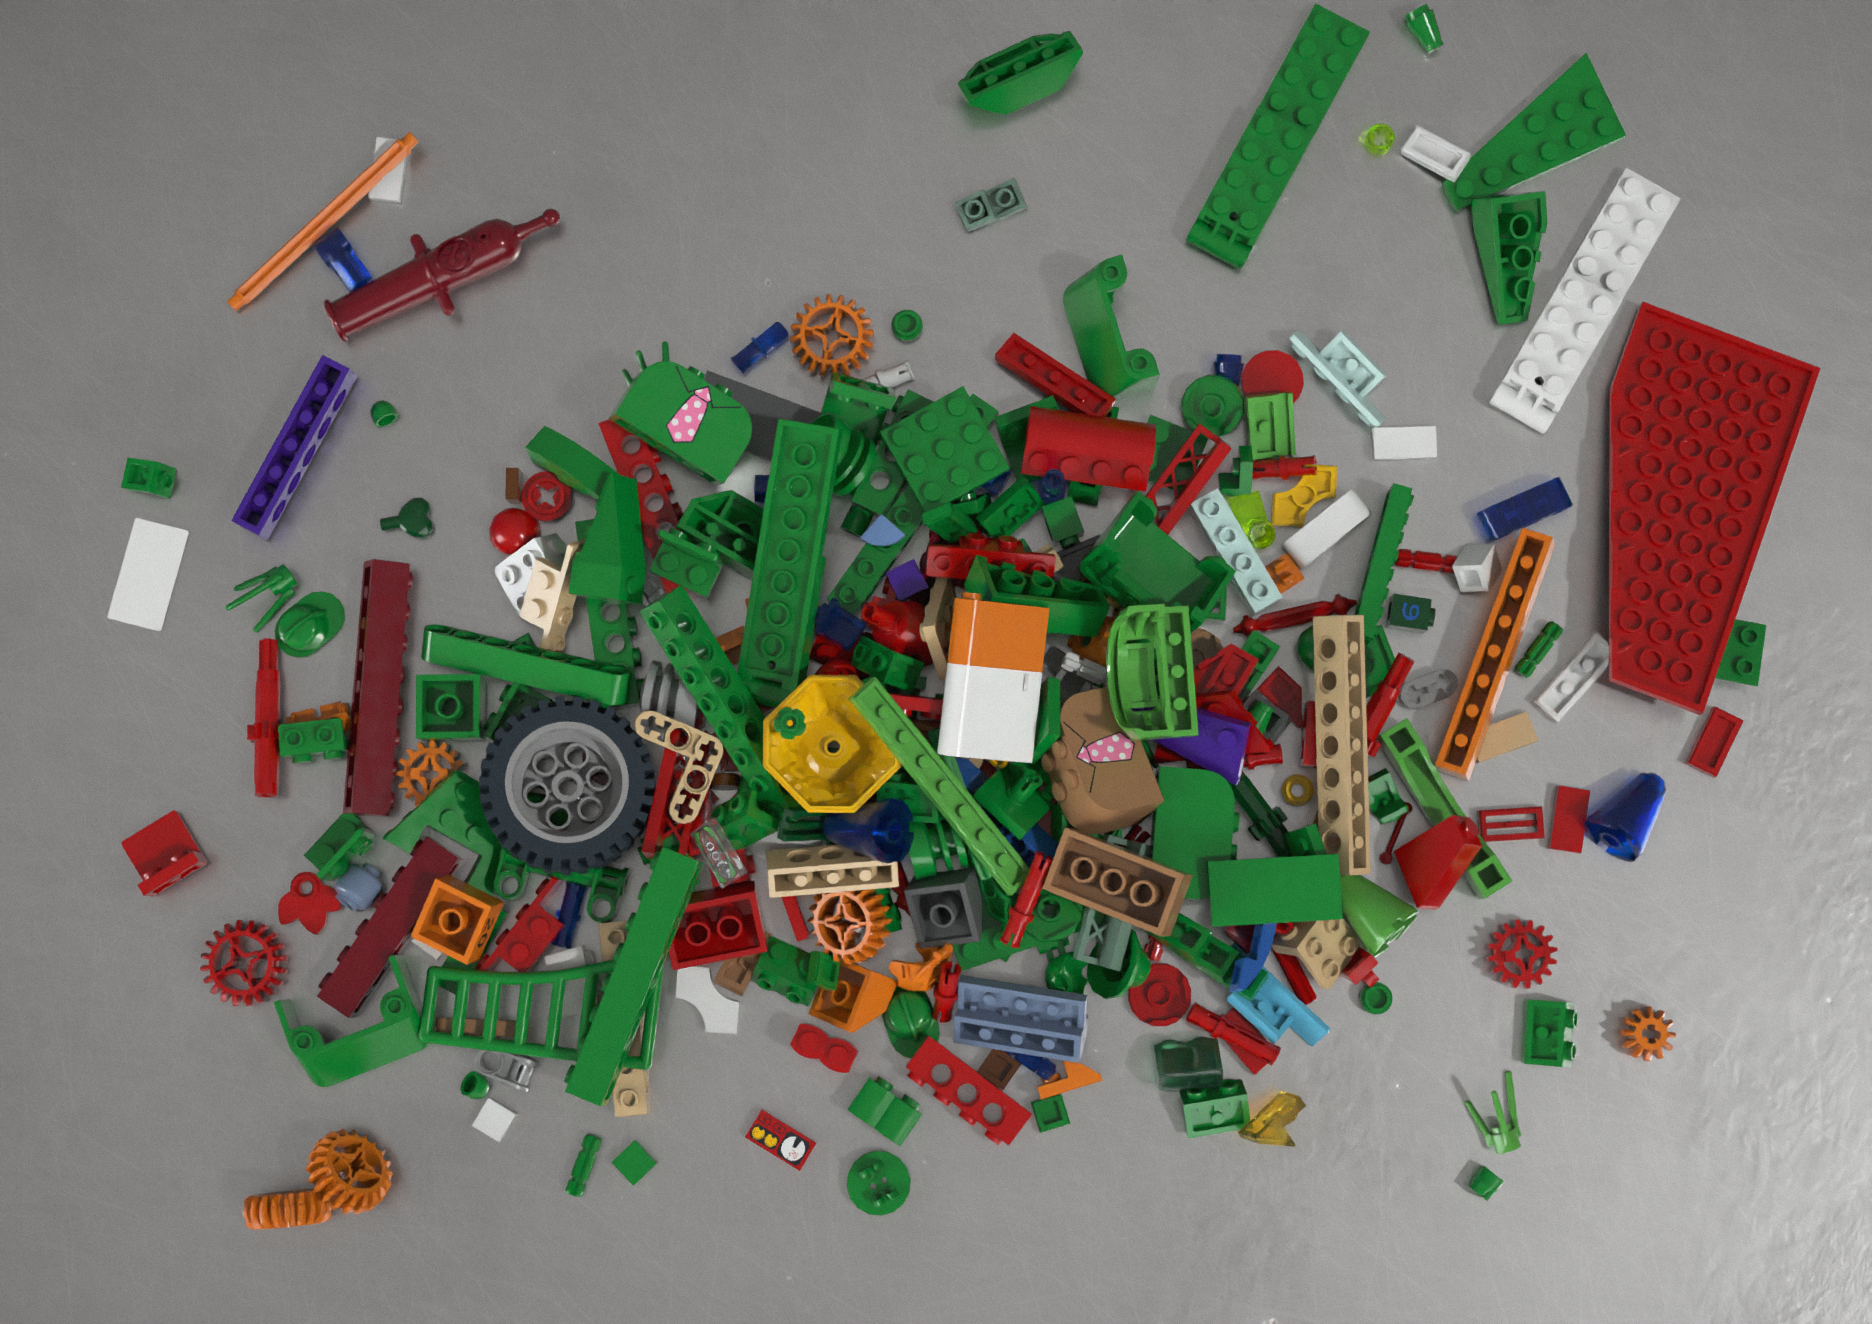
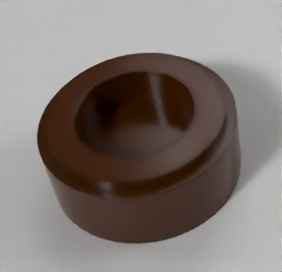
M715 773L709 788L721 791L738 790L741 776L736 773Z

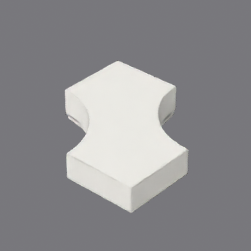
M688 967L678 969L675 998L686 1000L699 1010L704 1020L705 1032L738 1034L740 1002L726 998L716 989L712 981L711 968Z

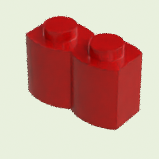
M809 1023L799 1025L790 1043L793 1050L801 1056L810 1059H820L827 1068L839 1073L850 1072L859 1053L858 1048L850 1041L839 1037H830L825 1030Z

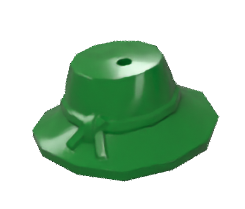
M1131 929L1120 971L1088 963L1087 978L1091 990L1105 999L1120 997L1128 988L1140 986L1150 973L1151 961L1148 954L1141 948L1136 931ZM1098 942L1089 956L1096 957Z

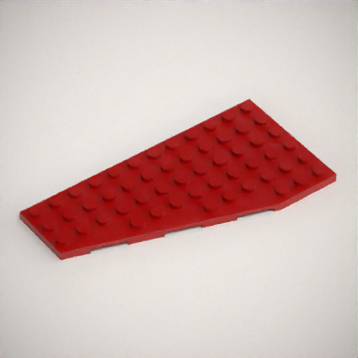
M1643 301L1639 305L1610 387L1609 681L1701 715L1704 713L1821 368Z

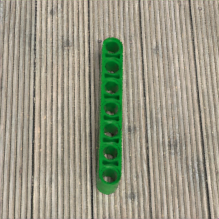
M432 624L424 627L421 658L424 661L561 694L583 697V699L587 700L592 699L604 704L622 705L626 702L629 670L624 667L449 626Z

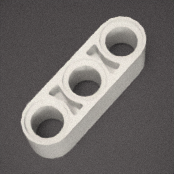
M1351 489L1290 537L1282 546L1302 570L1366 520L1372 512L1357 493Z

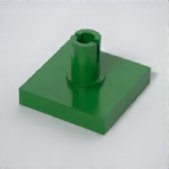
M1047 677L1041 684L1032 764H1035L1061 736L1060 679Z
M1008 762L1004 768H1000L976 791L973 797L1013 835L1021 840L1054 804L1051 801L1045 800L1037 789L1043 783L1040 775L1029 783V780L1037 773L1036 771L1028 769L1020 778L1008 768L1010 765Z

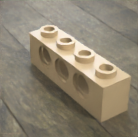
M894 840L766 851L770 898L899 887L897 854Z

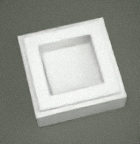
M488 1098L472 1126L496 1141L501 1142L517 1113L494 1099Z

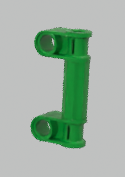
M502 847L494 880V889L502 899L514 902L524 896L530 873L550 878L555 876L562 881L590 887L587 913L598 924L613 922L618 915L621 899L628 883L630 868L625 867L621 870L606 866L597 870V867L589 869V873L580 874L579 871L571 872V875H562L561 872L553 871V874L545 873L541 868L536 867L533 869L527 866L526 862L521 859L518 861L507 848L504 849ZM607 876V877L615 878V879H617V880H612V879H608V878H604V877ZM509 878H515L518 882L516 891L512 894H505L502 890L504 881ZM601 901H607L611 906L609 914L602 918L597 917L594 913L596 904Z

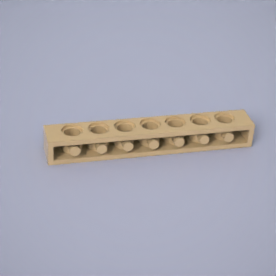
M1364 615L1313 617L1318 829L1327 854H1339L1340 875L1371 874Z

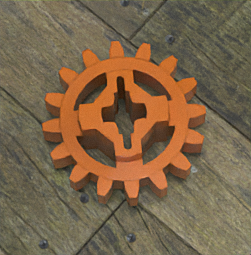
M430 740L429 747L426 748L424 743L418 742L417 752L408 748L406 751L410 758L408 760H399L405 768L402 771L396 772V775L404 778V781L398 787L409 790L404 796L407 800L416 797V806L426 799L425 796L453 770L460 771V768L466 765L465 761L455 760L459 755L457 750L448 753L449 744L443 742L440 748H438L437 742ZM440 755L447 759L451 769H445L441 765ZM424 756V762L417 768H413L415 763ZM433 767V770L437 771L439 775L434 777L431 783L430 779L425 778L426 772H431ZM412 780L419 781L422 784L424 795L415 788Z

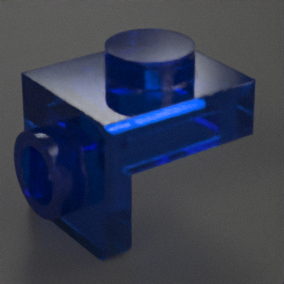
M834 597L828 604L823 603L816 612L815 623L817 632L849 652L866 628L864 621L840 607L839 600Z

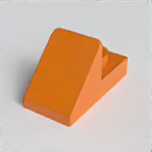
M1062 1060L1067 1077L1061 1078L1060 1073L1041 1078L1042 1084L1036 1087L1040 1099H1045L1103 1080L1100 1073L1082 1063Z

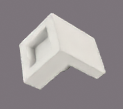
M1467 544L1463 547L1452 565L1460 592L1490 591L1502 571L1495 544Z

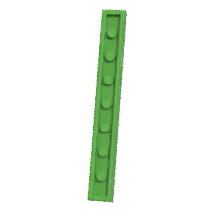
M871 677L848 699L1005 893L1013 895L1023 886L1030 868L878 679Z

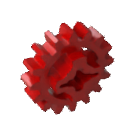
M1519 919L1513 920V928L1507 923H1503L1501 925L1503 933L1493 932L1491 935L1496 939V942L1486 946L1493 950V955L1486 957L1487 961L1495 962V966L1490 970L1491 973L1501 972L1502 974L1499 978L1501 983L1511 979L1510 984L1512 988H1517L1520 981H1522L1524 989L1531 987V980L1537 985H1541L1543 983L1542 974L1546 976L1552 975V972L1547 968L1548 965L1557 964V960L1550 958V955L1558 951L1557 947H1549L1548 944L1554 937L1552 935H1542L1545 928L1543 925L1533 929V920H1526L1524 926H1522ZM1526 933L1532 935L1539 942L1540 946H1535L1528 941ZM1512 935L1511 944L1506 950L1501 951L1505 940ZM1520 945L1522 950H1528V956L1523 957V961L1515 956V952L1520 951ZM1542 957L1539 967L1532 972V965L1537 958ZM1503 962L1512 964L1516 968L1518 975L1510 972Z

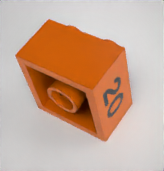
M451 875L436 878L411 937L466 965L480 960L504 901Z

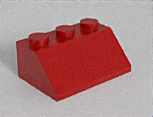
M755 880L692 893L669 950L673 970L768 952Z

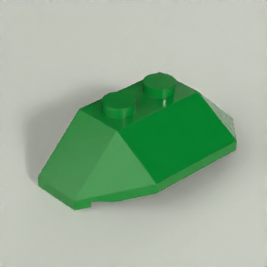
M1071 31L1062 32L1061 34L1035 35L977 61L967 72L966 76L958 82V86L970 106L1007 115L1061 90L1083 55V50Z
M733 490L691 499L676 528L686 534L687 538L694 545L697 546L699 541L716 548V552L719 553V557L724 564L750 579L753 578L764 509Z

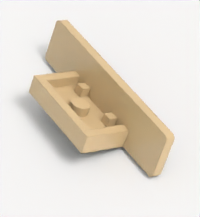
M586 539L568 544L562 567L545 558L535 559L519 617L544 629L539 648L562 652L564 649V638L568 624L573 618V606L577 596L568 594L572 562L576 552H581Z

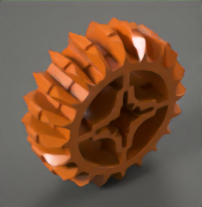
M827 294V303L821 304L819 297H815L816 307L812 308L808 303L803 305L807 315L799 312L795 314V318L802 324H791V330L798 334L790 336V343L799 344L792 349L794 355L803 354L798 360L801 366L811 362L808 367V372L811 374L819 367L821 378H825L827 370H831L832 374V372L838 373L837 370L843 369L844 375L849 376V365H852L856 370L861 368L857 358L864 361L869 359V355L862 349H873V343L865 340L874 337V330L865 329L872 324L870 318L861 319L865 314L863 307L853 311L856 306V301L853 299L845 306L843 295H839L837 303H833L831 294ZM833 314L825 325H814V327H811V324L819 317ZM842 316L848 318L855 325L858 331V338L851 336L850 333L841 329ZM835 326L839 339L836 340L834 338L835 342H831L829 347L825 334L833 331ZM807 336L813 337L815 341L823 344L822 358L815 355L809 349L806 343ZM854 347L846 356L831 360L835 351L839 348Z
M875 889L816 894L813 897L816 904L808 908L814 913V916L807 920V922L814 924L815 929L809 934L817 935L818 940L815 946H825L824 953L833 955V961L841 962L844 960L845 964L861 963L867 961L868 957L876 956L878 949L886 945L883 938L888 937L891 933L885 928V925L890 924L892 920L885 917L884 914L890 907L882 906L880 903L884 895H874ZM840 899V903L837 904V912L833 915L834 907ZM866 926L865 935L859 943V938L862 937V929Z
M341 1129L336 1133L332 1131L326 1134L323 1139H320L314 1145L307 1158L309 1163L305 1170L310 1173L307 1182L315 1184L313 1193H320L323 1196L321 1203L329 1201L332 1204V1210L341 1207L344 1215L351 1211L355 1215L363 1211L368 1212L381 1203L392 1185L390 1180L393 1173L388 1170L391 1162L383 1159L385 1151H379L376 1148L377 1141L370 1143L367 1140V1134L359 1137L355 1129L348 1133L346 1130Z
M314 1189L256 1194L248 1196L244 1200L243 1218H245L246 1227L252 1230L318 1224L332 1218V1204L329 1201L321 1203L323 1196L320 1193H313Z

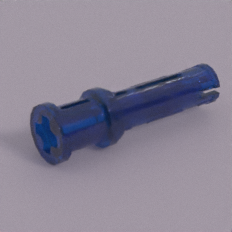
M1050 469L1039 482L1037 493L1045 505L1064 499L1066 486L1062 472L1057 469Z

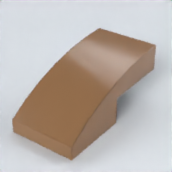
M765 931L767 943L772 934ZM762 953L724 960L714 979V983L743 996Z

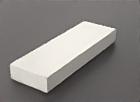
M1595 632L1532 703L1552 721L1558 723L1609 666V642L1598 632Z

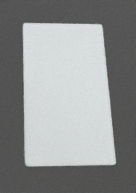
M135 518L107 615L109 619L156 631L162 630L189 531Z

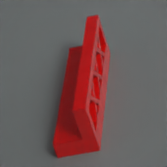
M1198 423L1145 496L1153 500L1157 509L1155 525L1167 535H1169L1232 449L1228 443L1200 423ZM1200 433L1215 442L1207 454H1194L1193 443ZM1190 448L1191 456L1183 457ZM1203 459L1199 466L1196 467L1195 460ZM1192 461L1193 474L1191 477L1176 481L1174 469L1177 464ZM1171 474L1172 482L1164 483ZM1185 484L1178 493L1177 485ZM1173 486L1175 498L1171 504L1157 506L1155 494L1158 490ZM1166 510L1159 519L1158 511Z
M674 729L670 733L669 738L674 746L680 747L687 742L688 736H685L682 730ZM710 741L707 745L701 744L700 747L704 755L701 761L695 760L692 763L693 765L706 767L705 762L709 753ZM664 748L641 850L648 859H653L657 851L661 852L663 841L673 834L680 841L678 852L686 855L693 825L692 821L686 824L679 823L674 827L668 818L669 802L674 793L677 779L680 778L683 769L679 771L680 764L682 762L684 767L686 764L682 754L668 748ZM696 770L694 775L691 771L689 774L694 780L693 788H700L704 774ZM690 792L684 794L686 795L685 800L692 797L697 801L699 794ZM684 800L682 805L686 809L687 814L690 815L692 809L687 806ZM668 823L671 829L665 833ZM683 828V833L681 837L677 831Z

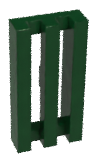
M785 807L777 838L784 842L827 840L830 833L826 829L831 828L833 825V821L829 817L834 816L836 813H808L803 807ZM820 816V820L801 819L790 821V817Z

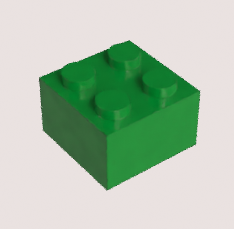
M481 674L416 675V739L421 741H485L486 677Z

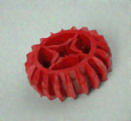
M237 920L235 929L229 923L224 924L225 935L216 930L213 932L217 943L213 941H206L205 943L208 948L212 949L211 953H201V958L209 959V965H202L200 970L210 971V975L205 977L203 981L205 984L215 982L210 992L217 994L222 991L220 1001L227 1002L232 996L231 1002L233 1006H239L242 998L245 1006H252L254 996L258 1003H262L265 1001L263 991L269 996H273L276 992L271 984L273 983L278 986L283 984V980L276 976L278 973H287L288 971L285 967H279L280 961L288 960V955H278V951L282 950L285 944H273L278 934L272 932L266 936L268 926L262 924L257 929V922L253 920L248 922L247 927L243 920ZM244 936L251 937L258 941L264 949L250 952L245 944H241L239 938ZM230 944V960L221 968L222 955ZM241 957L254 958L250 960V965H246L249 967L248 969H233L239 966V961H242L240 960ZM268 960L266 973L263 979L258 982L260 978L258 967L260 963ZM238 974L243 979V982L248 983L250 989H238L232 986L225 977Z

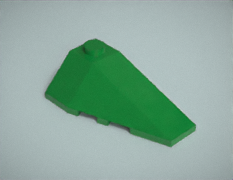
M1545 191L1473 198L1471 203L1474 234L1497 325L1528 321L1535 282L1533 281L1536 262H1540L1542 253L1539 251L1542 233H1546L1548 223Z

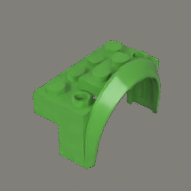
M1165 604L1128 606L1120 611V614L1111 626L1106 653L1108 693L1112 711L1118 725L1129 736L1130 741L1198 736L1189 606L1165 607ZM1148 639L1150 641L1146 643L1126 644L1128 640ZM1154 648L1156 650L1160 694L1159 701L1155 680ZM1151 707H1155L1153 710H1146V711H1133V710H1132V709H1136V708H1151Z

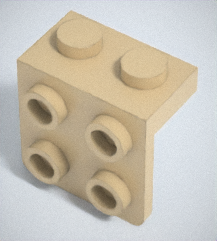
M1344 918L1339 920L1293 922V929H1289L1290 932L1285 934L1278 933L1272 943V948L1276 953L1298 956L1319 986L1324 989L1332 987L1344 967L1348 965L1352 956L1360 947L1359 939Z

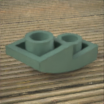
M1015 178L987 191L982 189L955 202L968 232L1028 208Z

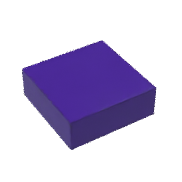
M914 559L886 573L899 601H904L928 589V585Z

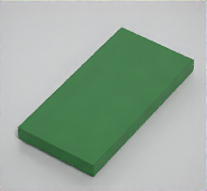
M1339 854L1207 861L1212 927L1343 919Z

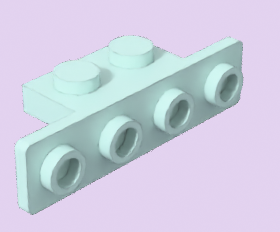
M1300 330L1294 332L1289 337L1293 342L1292 348L1302 358L1308 357L1315 365V372L1326 381L1329 379L1337 387L1335 391L1338 396L1346 403L1351 402L1359 410L1357 412L1358 416L1367 425L1371 426L1373 424L1377 428L1386 420V417L1365 396L1387 374L1344 330L1322 351Z

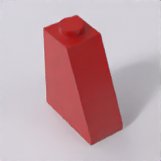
M1452 815L1394 851L1417 908L1428 910L1440 908L1481 849L1482 844L1478 837L1479 830L1470 817Z

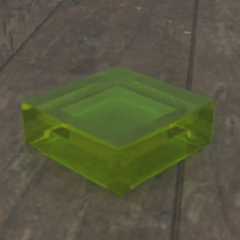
M1259 490L1251 492V494H1243L1228 499L1230 509L1242 529L1268 521Z

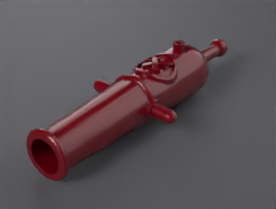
M547 209L543 212V215L529 222L517 225L501 219L487 220L458 236L445 240L433 249L426 247L421 235L413 234L410 242L416 253L414 259L332 302L326 299L324 307L337 334L344 342L349 341L350 335L433 299L438 301L445 315L451 316L455 312L454 305L450 299L451 291L510 266L518 259L522 249V242L543 228L555 227L559 224L560 214L555 209Z

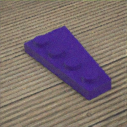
M1151 707V708H1136V709H1132V710H1133V711H1146V710H1153L1155 707ZM1197 708L1198 736L1152 739L1201 767L1218 773L1230 783L1237 785L1241 778L1251 723Z

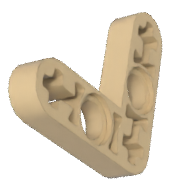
M642 711L634 721L636 733L646 740L688 757L669 802L668 811L671 818L681 824L690 823L696 818L722 758L723 745L718 738L655 711ZM650 716L655 717L654 723L661 727H664V721L669 722L670 725L664 732L663 741L657 739L661 734L657 731L650 730L648 734H645L643 732L644 727L640 725L641 720H648ZM675 728H682L687 733L688 739L683 746L677 747L670 742V733ZM711 740L714 742L713 748L717 752L715 756L709 755L705 764L712 765L708 771L703 766L693 765L692 763L694 758L699 761L702 760L704 752L700 750L701 744L707 745ZM693 770H699L704 774L705 781L700 788L694 789L687 784V776ZM684 788L690 793L699 794L697 801L692 797L689 800L688 807L692 809L691 814H684L682 818H679V811L675 809V805L677 803L683 804L686 795L680 794L681 789Z

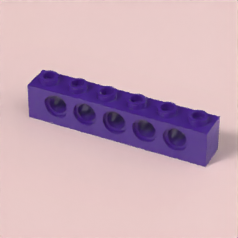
M322 354L234 514L232 522L268 541L357 378V375L350 368Z

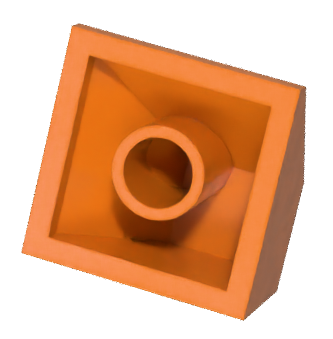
M843 960L840 963L836 990L827 991L818 988L808 1014L854 1033L887 1011L898 981L855 963L845 964Z

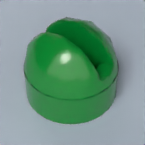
M377 401L370 410L371 418L378 428L388 426L398 418L394 406L387 401Z
M475 1071L468 1073L461 1083V1093L471 1099H481L489 1091L487 1079Z

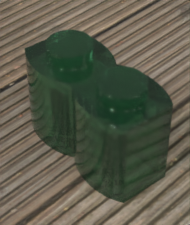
M1197 1037L1188 1042L1169 1039L1154 1045L1153 1058L1158 1090L1172 1092L1190 1087L1205 1089L1223 1084V1067L1218 1039Z

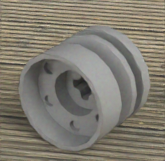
M653 660L641 688L639 702L641 712L650 710L667 717L672 716L674 720L695 728V720L702 713L681 677L680 679H675V668L672 663H668L664 676H662V663ZM650 716L648 720L642 719L641 725L650 727L654 717ZM656 725L658 729H663V727ZM675 728L678 730H682L683 733H686V731L682 728Z

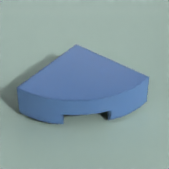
M881 514L860 539L872 546H889L901 541L905 534Z

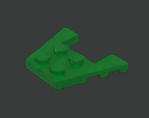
M453 770L425 796L426 799L413 811L410 810L402 818L403 820L392 830L390 829L382 839L406 853H411L425 826H429L478 855L464 882L492 896L502 845L499 843L498 838L493 835L485 817L480 800L479 782L459 770Z

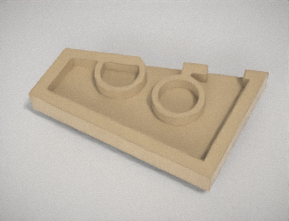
M936 577L934 587L930 589L929 604L925 606L924 621L920 623V636L923 642H927L939 680L946 679L954 598H957L951 578Z

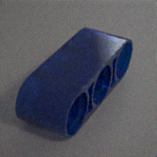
M1557 477L1478 512L1477 516L1489 542H1493L1521 530L1522 527H1528L1572 507L1573 504L1561 478Z

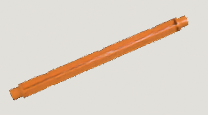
M409 131L401 140L398 138L372 165L367 167L235 290V294L227 301L229 305L236 311L245 303L248 305L274 278L278 277L319 239L331 225H334L375 187L387 173L391 172L411 153L410 150L419 143Z

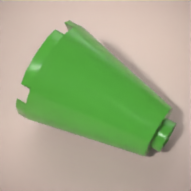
M1340 875L1342 912L1367 951L1375 958L1389 948L1387 944L1394 939L1397 940L1410 927L1417 917L1416 914L1419 912L1410 904L1362 875Z

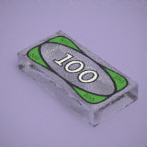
M716 817L708 820L690 833L722 889L748 873Z

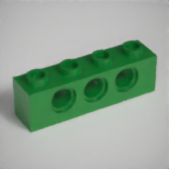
M908 389L905 396L899 395L891 410L895 415L890 424L884 423L880 432L934 401ZM880 433L877 439L881 443L876 451L871 468L858 486L849 492V495L853 496L851 500L852 506L860 507L877 518L881 514L884 517L898 499L907 481L896 461H890L885 457L888 447ZM875 476H886L889 480L888 485L884 489H875L871 485V481Z

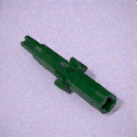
M1243 771L1240 782L1237 785L1227 781L1233 790L1236 802L1253 823L1247 828L1253 837L1258 841L1264 838L1278 857L1292 856L1284 834L1289 831L1283 825V822L1288 818L1282 809L1277 806L1271 809Z

